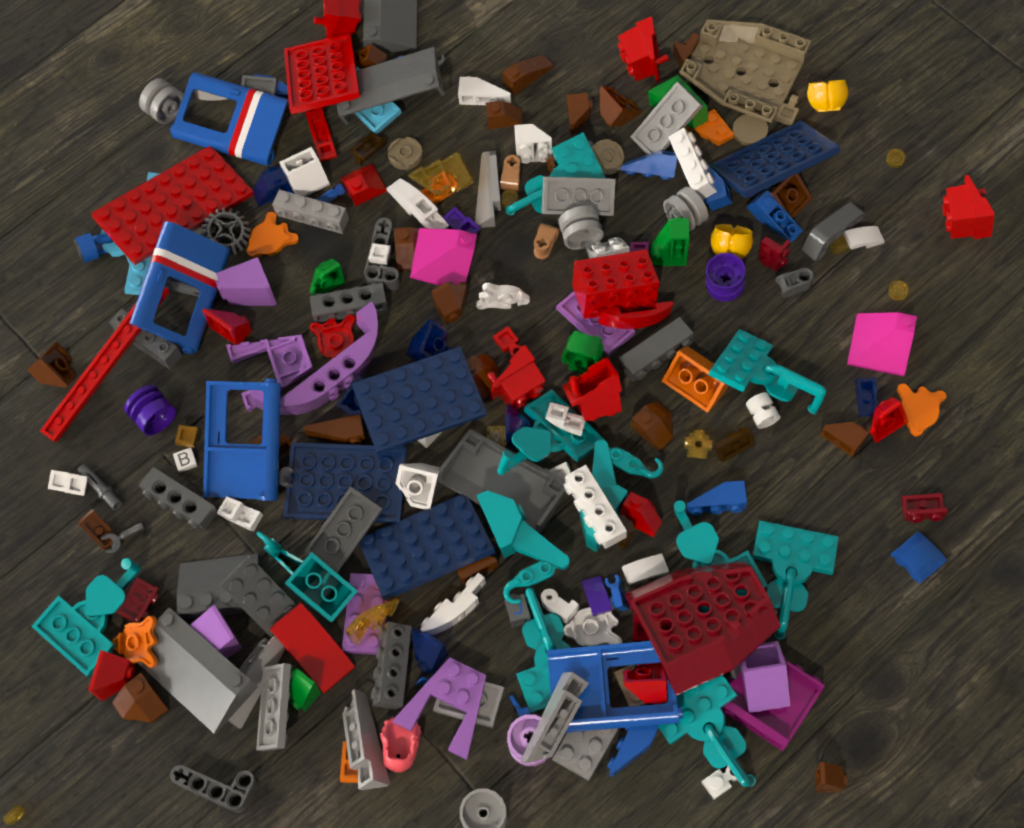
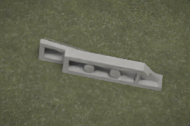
M486 151L481 155L475 223L480 228L495 227L494 211L501 210L496 151Z
M274 635L270 640L264 638L259 641L239 668L243 674L258 686L228 720L239 729L243 727L261 694L263 667L277 665L285 651L284 646Z
M566 672L561 675L521 758V762L531 763L553 756L582 703V700L578 697L589 684L587 681L573 672Z
M354 689L351 692L353 697L350 707H345L342 713L349 766L353 770L358 769L359 790L387 787L390 785L387 769L383 765V754L367 695Z

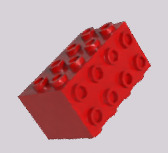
M647 249L574 261L572 287L583 319L599 317L601 309L619 307L621 313L650 309L657 303L660 282Z

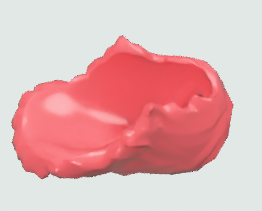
M392 717L390 720L384 721L382 733H380L383 744V765L390 771L400 773L405 772L413 765L420 744L421 727L416 723L412 732H409L394 724L392 721L395 717Z

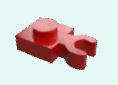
M508 326L493 336V340L504 353L508 350L510 351L511 358L515 355L514 352L522 347L517 345L519 339Z

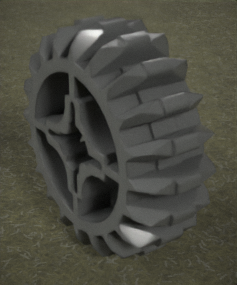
M226 208L222 209L223 212H219L216 209V215L210 213L211 219H204L206 224H202V229L204 230L201 232V235L227 247L236 255V249L242 251V245H248L246 240L250 239L248 233L251 232V228L248 227L249 221H245V216H240L239 211L233 214L232 208L229 209V212H226ZM223 220H230L231 222L224 223ZM216 224L219 231L213 238L211 231ZM239 226L241 228V234L239 238L236 239L233 233ZM223 230H229L230 235L226 234V232L223 234ZM223 241H229L230 243H229V244H222L221 242H223Z

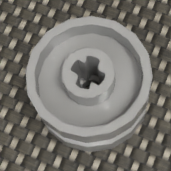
M157 78L151 81L142 91L139 106L142 111L152 116L157 122L167 124L176 118L184 95L166 80Z
M684 187L676 193V196L672 195L663 202L664 211L668 219L677 217L689 218V232L695 229V225L699 226L708 220L709 215L703 200L690 187Z
M574 207L567 210L558 219L564 244L569 249H585L591 246L592 243L599 242L603 237L602 226L599 223V216L594 207Z
M476 789L463 799L460 806V820L464 828H505L508 822L506 806L503 799L495 791ZM487 812L485 817L479 815L480 813L485 814Z

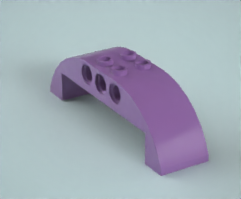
M372 302L356 313V324L365 335L281 398L280 415H299L317 409L329 400H335L343 389L351 388L352 383H355L354 381L362 375L369 366L377 346L378 320L377 312ZM252 391L250 394L253 404L263 410V391Z

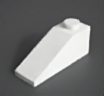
M460 77L458 90L459 104L486 105V102L502 100L512 104L511 93L478 77Z

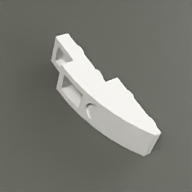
M399 179L386 189L409 215L413 214L425 228L448 229L449 224L438 214V208L408 182Z
M479 573L475 577L472 576L466 583L467 587L455 595L453 603L447 598L443 603L439 602L434 608L433 615L430 618H425L422 622L420 629L422 635L428 637L454 626L471 613L479 604L476 595L486 584L485 577Z

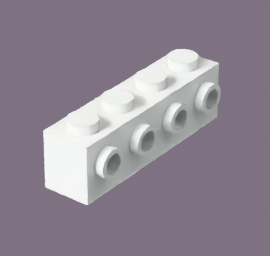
M682 128L669 136L690 188L702 200L716 193L717 190L713 184L715 180L708 173L707 169L709 167L701 157L702 151L696 145V138L693 133H688L685 128Z
M584 465L565 476L564 488L569 495H573L575 499L573 502L577 510H582L585 517L583 518L589 528L592 527L595 531L594 537L599 545L602 544L606 549L625 539L627 530L588 467Z

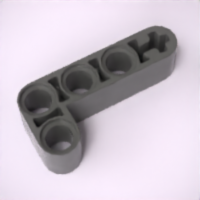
M847 203L812 229L802 247V251L812 260L818 262L825 255L830 244L843 236L846 230H850L860 223L865 216V212L854 203Z
M381 218L376 222L364 275L367 285L383 283L384 290L394 291L401 285L398 271L395 268L386 267L387 265L369 262L372 243L392 245L394 231L392 222L388 218Z
M182 765L175 766L170 772L171 781L178 787L236 813L246 810L258 786L256 777L246 770L237 774L231 787ZM179 775H185L186 777H188L189 782L183 778L179 779ZM250 777L251 783L243 787V780ZM204 780V786L197 790L196 784ZM220 788L223 789L222 795L214 798L215 791ZM236 797H241V803L238 806H233V800Z

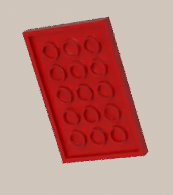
M350 33L284 49L291 114L302 113L307 110L319 109L324 106L336 105L340 102L360 98Z

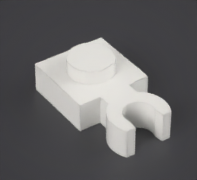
M727 766L725 773L718 769L701 782L714 800L731 789L732 786L729 781L738 780L730 774L731 769L729 766Z

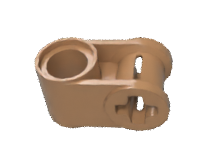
M509 155L504 160L500 189L519 191L520 159L516 155Z
M544 223L540 224L534 240V256L543 260L549 257L553 245L558 238L559 228Z

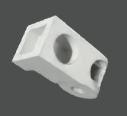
M546 589L541 593L543 608L550 613L558 615L566 625L570 623L579 611V604L571 600L570 603H567L558 597L557 592L553 589Z

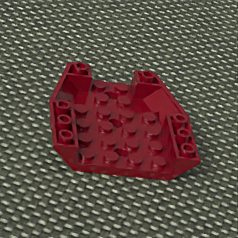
M744 561L677 570L624 594L632 612H635L652 644L676 696L734 670L781 627L768 594L752 567ZM740 589L748 592L745 596H738L736 594ZM702 606L710 608L707 613H700L698 611ZM665 623L672 625L669 630L661 629V626Z

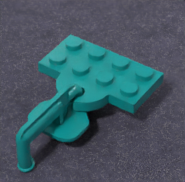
M584 132L551 148L558 166L553 169L549 177L606 178ZM542 175L527 181L525 184L527 197L508 205L505 209L508 215H514L516 211L532 204L536 212L542 213Z
M741 329L738 330L710 369L709 376L741 392H744L750 382L765 386L769 395L784 402L791 401L798 389H802L815 396L812 404H809L807 407L808 411L813 415L818 412L826 395V389L822 385L781 365H777L773 359L768 357L773 348L772 344Z
M551 389L525 406L524 412L535 422L533 428L522 427L513 434L512 442L520 452L513 455L512 452L504 450L497 473L500 476L504 475L526 459L535 462L541 461L550 452H558L560 450H565L578 462L594 451L596 441L605 439L586 421L582 435L579 436L567 432L545 419L550 402L569 407L568 413L578 415Z
M682 500L675 502L674 512L684 529L677 536L676 544L683 557L694 560L692 568L744 561L752 567L763 588L768 587L749 551L729 559L725 553L716 550L719 538L713 526L707 522H701L692 526L684 511L686 509L685 502ZM744 589L736 592L738 596H745L748 593ZM702 606L698 611L700 613H707L710 608Z
M759 520L752 558L771 562L772 570L777 577L767 587V594L773 607L781 609L779 616L781 627L774 633L776 639L782 640L785 638L790 611L800 612L805 609L808 591L802 583L810 577L811 572L833 574L838 536Z
M129 558L122 560L121 566L127 571L116 584L105 575L97 576L86 588V600L78 602L73 607L58 595L31 626L87 677H90L94 672L100 650L111 653L116 647L103 632L107 627V614H114L122 606L126 599L124 589L141 571V566Z
M528 588L525 592V600L530 605L535 619L527 621L523 625L522 634L527 646L536 650L534 657L535 667L517 673L516 676L531 714L546 708L551 698L547 650L571 647L562 641L564 627L560 617L553 613L543 615L534 589Z
M724 674L677 695L678 706H682L683 719H679V723L659 725V729L668 743L672 745L688 733L692 738L704 741L703 754L713 767L724 768L728 765L742 786H754L756 778L751 774L747 775L736 760L745 752L747 747L746 741L738 729L725 726V714L722 707L739 695Z

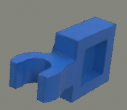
M616 574L614 584H611L609 578H605V584L611 588L612 596H610L613 607L623 612L629 610V605L624 596L625 590L622 589V579Z

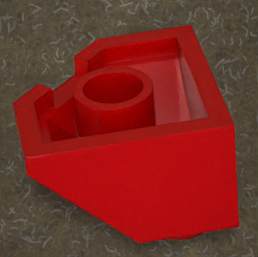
M891 397L888 400L882 401L875 408L870 434L875 443H878L909 422L899 400Z
M630 492L622 505L619 517L624 514L627 519L633 522L636 529L654 537L662 525V520L653 501L637 493Z
M661 663L640 664L632 671L631 669L623 671L624 686L644 703H651L653 705L667 703L666 676Z

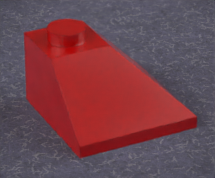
M372 163L340 178L355 206L387 192Z
M204 308L202 310L209 327L234 345L242 343L252 332L249 325L250 321L244 316L240 317L232 312Z
M100 650L88 690L99 700H106L120 691L130 679H133L135 665L128 659Z

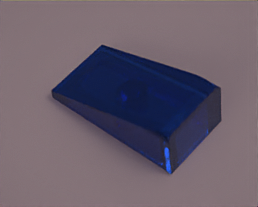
M857 378L854 381L859 417L874 416L875 408L878 406L876 378Z

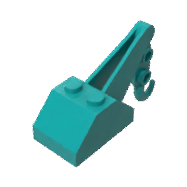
M598 440L594 445L592 475L619 517L622 505L628 497V491L616 485L612 464L631 475H641L652 479L662 474L664 469L663 463L658 458H655V461L658 463V469L650 471L637 457L621 448H609L605 440ZM581 510L579 511L580 523L586 547L597 552L602 544L599 545L594 537L595 531L592 527L589 528L583 518L585 515Z
M488 490L476 495L504 558L519 552L540 561L521 570L513 580L505 585L503 595L507 602L511 604L521 602V599L515 600L511 598V589L533 586L552 577L556 569L565 570L569 567V557L524 522L526 518L520 504L516 505L513 499Z
M261 532L256 533L264 541V550L291 574L285 585L329 622H332L358 592L312 552L303 561L281 549V545L274 539H270ZM280 553L299 567L293 572L276 555Z

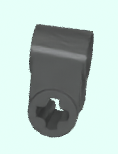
M801 268L779 275L775 281L782 290V297L787 298L809 290L812 285L813 272L808 268Z

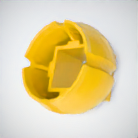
M846 80L828 81V83H824V81L809 83L807 97L811 106L818 112L840 110L848 97Z
M730 224L715 225L711 234V247L716 255L732 253L742 259L750 252L753 237L750 229L742 226L733 228Z

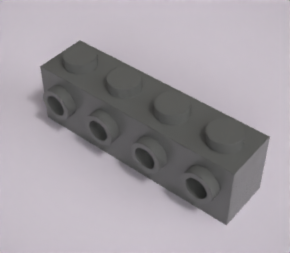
M678 317L619 357V367L632 382L637 379L641 380L647 375V372L660 367L663 361L672 359L678 350L686 346L689 347L693 342L694 333Z
M387 622L379 629L378 639H380V646L376 651L378 663L373 675L376 681L375 687H373L371 692L373 706L393 710L403 706L411 626Z

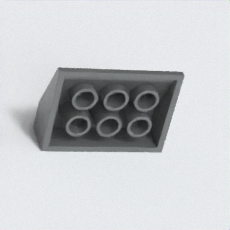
M259 554L180 563L177 587L178 616L184 621L196 620L213 605L218 608L223 616L246 613L219 584L247 556H250L259 565Z

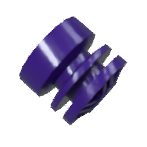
M732 253L715 255L706 266V288L712 298L723 302H729L738 298L742 294L745 285V266L743 261Z
M146 385L138 389L128 398L124 405L126 414L133 422H136L139 429L147 436L156 435L163 431L176 416L175 407L168 399H165L164 395L154 385Z

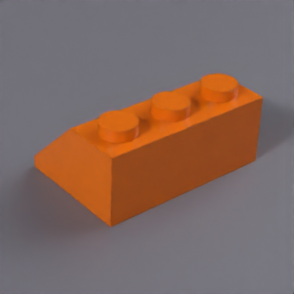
M688 346L678 350L661 381L707 413L715 406L729 386L709 376L710 369L714 363Z

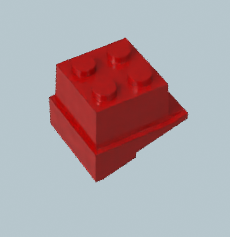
M323 0L324 18L314 17L313 23L326 27L327 38L350 33L352 36L356 32L357 24L361 22L362 14L359 12L361 0Z
M650 16L637 22L636 27L618 36L620 43L617 46L620 51V57L622 62L626 63L630 77L633 76L636 82L654 75L656 82H659L658 65L669 60L667 54L659 57L653 19Z
M965 175L964 185L946 188V196H943L942 212L943 216H946L945 228L946 232H950L951 239L992 237L994 211L987 199L981 197L986 195L985 188L977 189L969 175Z
M526 345L522 346L510 359L509 362L511 364L499 378L496 377L494 372L487 375L493 384L491 401L500 396L511 412L515 409L517 411L522 409L529 400L532 399L534 401L541 397L545 385V379L535 365V358Z
M608 357L588 367V371L578 377L571 376L569 378L570 381L562 385V389L572 407L577 406L584 421H594L599 417L613 416L622 411L619 393L622 390L619 375Z

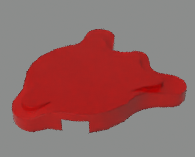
M347 315L340 324H337L334 318H330L324 324L314 322L310 325V331L318 339L319 350L327 359L332 360L355 342L352 333L353 326L356 323L354 315Z

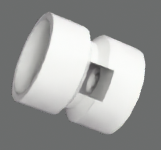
M766 392L757 394L746 402V406L750 414L754 415L753 420L759 429L769 427L780 419L776 407L772 406L773 401Z

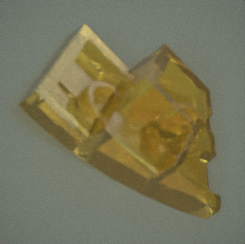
M458 152L443 161L438 159L426 168L421 166L408 175L410 179L436 196L459 191L474 183Z
M396 598L379 604L357 616L346 629L351 643L358 646L368 628L373 631L376 628L380 629L386 616L392 617L400 600Z

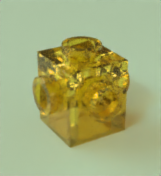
M694 429V433L690 432L689 437L685 436L684 448H688L687 457L707 459V451L712 450L713 440L709 439L706 431ZM701 441L702 445L700 447L695 446V442Z

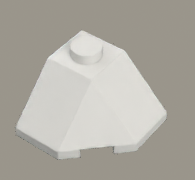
M424 463L399 465L396 485L402 490L410 506L425 510L431 508L440 467Z

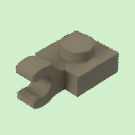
M792 94L788 104L782 103L775 121L789 126L794 123L799 112V108H796L799 96Z

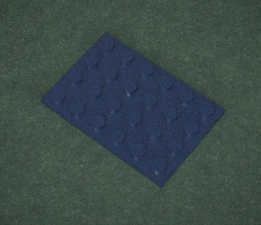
M800 120L709 164V166L727 185L744 198H748L764 189L770 188V186L786 180V178L794 174L801 173L803 170L817 165L825 159L833 157V155L840 152V147Z
M461 347L352 383L353 391L377 454L487 416L486 409Z
M291 442L289 467L296 470L298 474L291 473L287 478V482L293 486L286 487L284 519L326 521L351 486L383 509L374 523L400 522L403 492L396 485L399 465L406 464L407 448L397 447L377 454L375 447L371 445Z
M463 495L454 497L430 509L402 519L400 522H395L369 533L359 543L383 601L495 554V550L469 498Z

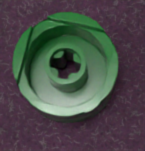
M574 331L568 337L561 357L562 363L565 364L566 362L571 371L580 374L588 371V367L601 360L604 351L602 339L598 336H590L580 331Z

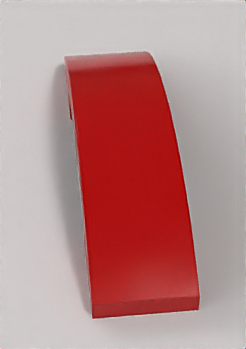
M322 107L305 111L320 162L336 158L337 154Z
M673 301L655 303L653 310L621 313L619 307L601 309L598 323L617 329L648 327L663 321L670 315Z

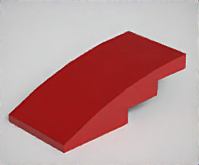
M302 603L270 628L271 633L280 641L284 649L292 656L304 673L315 682L323 694L355 668L342 649Z

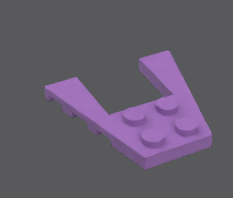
M302 335L280 337L277 340L268 341L265 339L254 343L242 342L239 345H226L233 364L267 351L277 383H281V391L314 370ZM254 390L241 393L248 412L256 408L250 394Z
M449 657L392 722L412 732L431 696L465 712L466 715L448 751L467 760L487 677L485 674Z

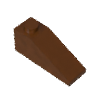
M544 55L516 62L502 72L503 85L515 95L554 68V65Z
M360 414L303 426L305 434L309 438L345 445H361L366 442Z

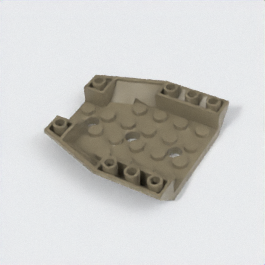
M707 19L700 32V41L690 60H685L680 74L721 105L772 123L775 121L782 103H785L805 61L811 40L763 23ZM711 60L713 63L706 64L704 61ZM742 71L745 75L740 76L737 72ZM776 83L778 86L771 87L769 86V84Z

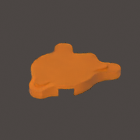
M268 212L264 222L257 225L251 231L247 253L251 258L269 254L270 256L276 255L285 246L298 243V235L288 232L286 223L276 225V214Z
M906 384L898 385L897 392L901 397V404L909 421L906 426L913 436L922 435L923 431L936 423L939 416V405L947 397L944 391L931 393L925 387H920L918 392L914 393Z
M147 616L141 623L133 622L126 624L124 631L112 640L116 645L114 650L118 651L119 654H123L132 663L143 662L150 668L156 667L158 659L151 651L152 646L158 642L154 634V628L157 624L156 617Z

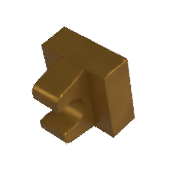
M179 425L175 444L186 448H195L199 434L198 427Z

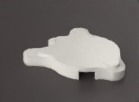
M484 283L482 285L484 292L479 293L480 300L476 302V307L478 309H510L511 304L517 303L518 306L528 304L530 297L515 286Z
M609 599L610 604H611V607H612V611H613V608H614V607H613V605H612V603H611V600ZM590 607L578 611L573 620L564 627V635L583 647L622 643V639L611 631L619 624L618 619L613 616L612 612L593 617Z

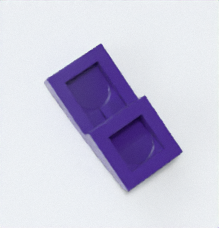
M453 207L442 217L449 224L450 229L462 230L477 234L481 230L469 216L466 218L456 207Z
M601 576L581 581L592 616L595 617L612 612Z

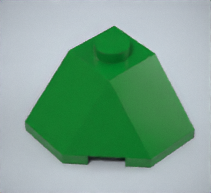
M330 259L316 267L310 287L311 296L318 293H330L345 284L341 266L337 261Z
M291 666L292 677L289 684V704L296 710L301 708L306 712L321 694V691L314 681L297 668L293 670Z

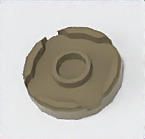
M748 114L741 115L733 124L732 132L734 133V139L738 140L740 144L748 146L767 137V122Z
M398 138L388 147L390 163L400 170L414 168L422 160L423 150L421 144L414 138Z
M610 139L600 140L593 145L592 151L604 175L617 173L624 161V153L620 145Z

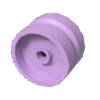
M524 715L517 718L510 725L507 732V743L512 757L518 763L525 766H537L548 759H540L531 763L521 762V758L529 744L527 740L532 738L541 719L537 715Z

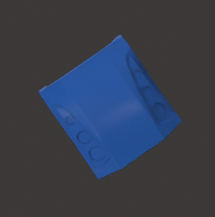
M916 532L890 555L892 558L895 557L896 563L906 568L911 578L919 584L947 562L945 556L920 532Z

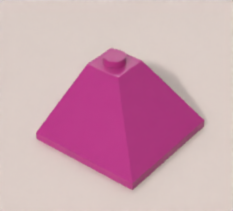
M419 228L410 278L439 286L446 282H453L455 285H459L460 282H466L477 235L454 229Z
M898 312L857 314L847 365L904 376L917 316Z

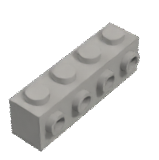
M282 190L278 191L272 204L276 216L343 234L349 220L347 210L344 207Z

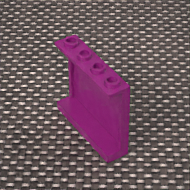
M784 655L790 696L789 707L749 713L744 696L741 671L737 679H728L739 696L722 707L725 714L782 752L825 687L818 677L814 675L809 676L801 666L797 664L792 665L786 661Z

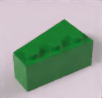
M678 75L648 91L649 105L654 108L675 83L678 82L703 105L687 126L694 129L708 121V106Z
M677 217L668 220L649 247V257L653 266H687L689 218Z

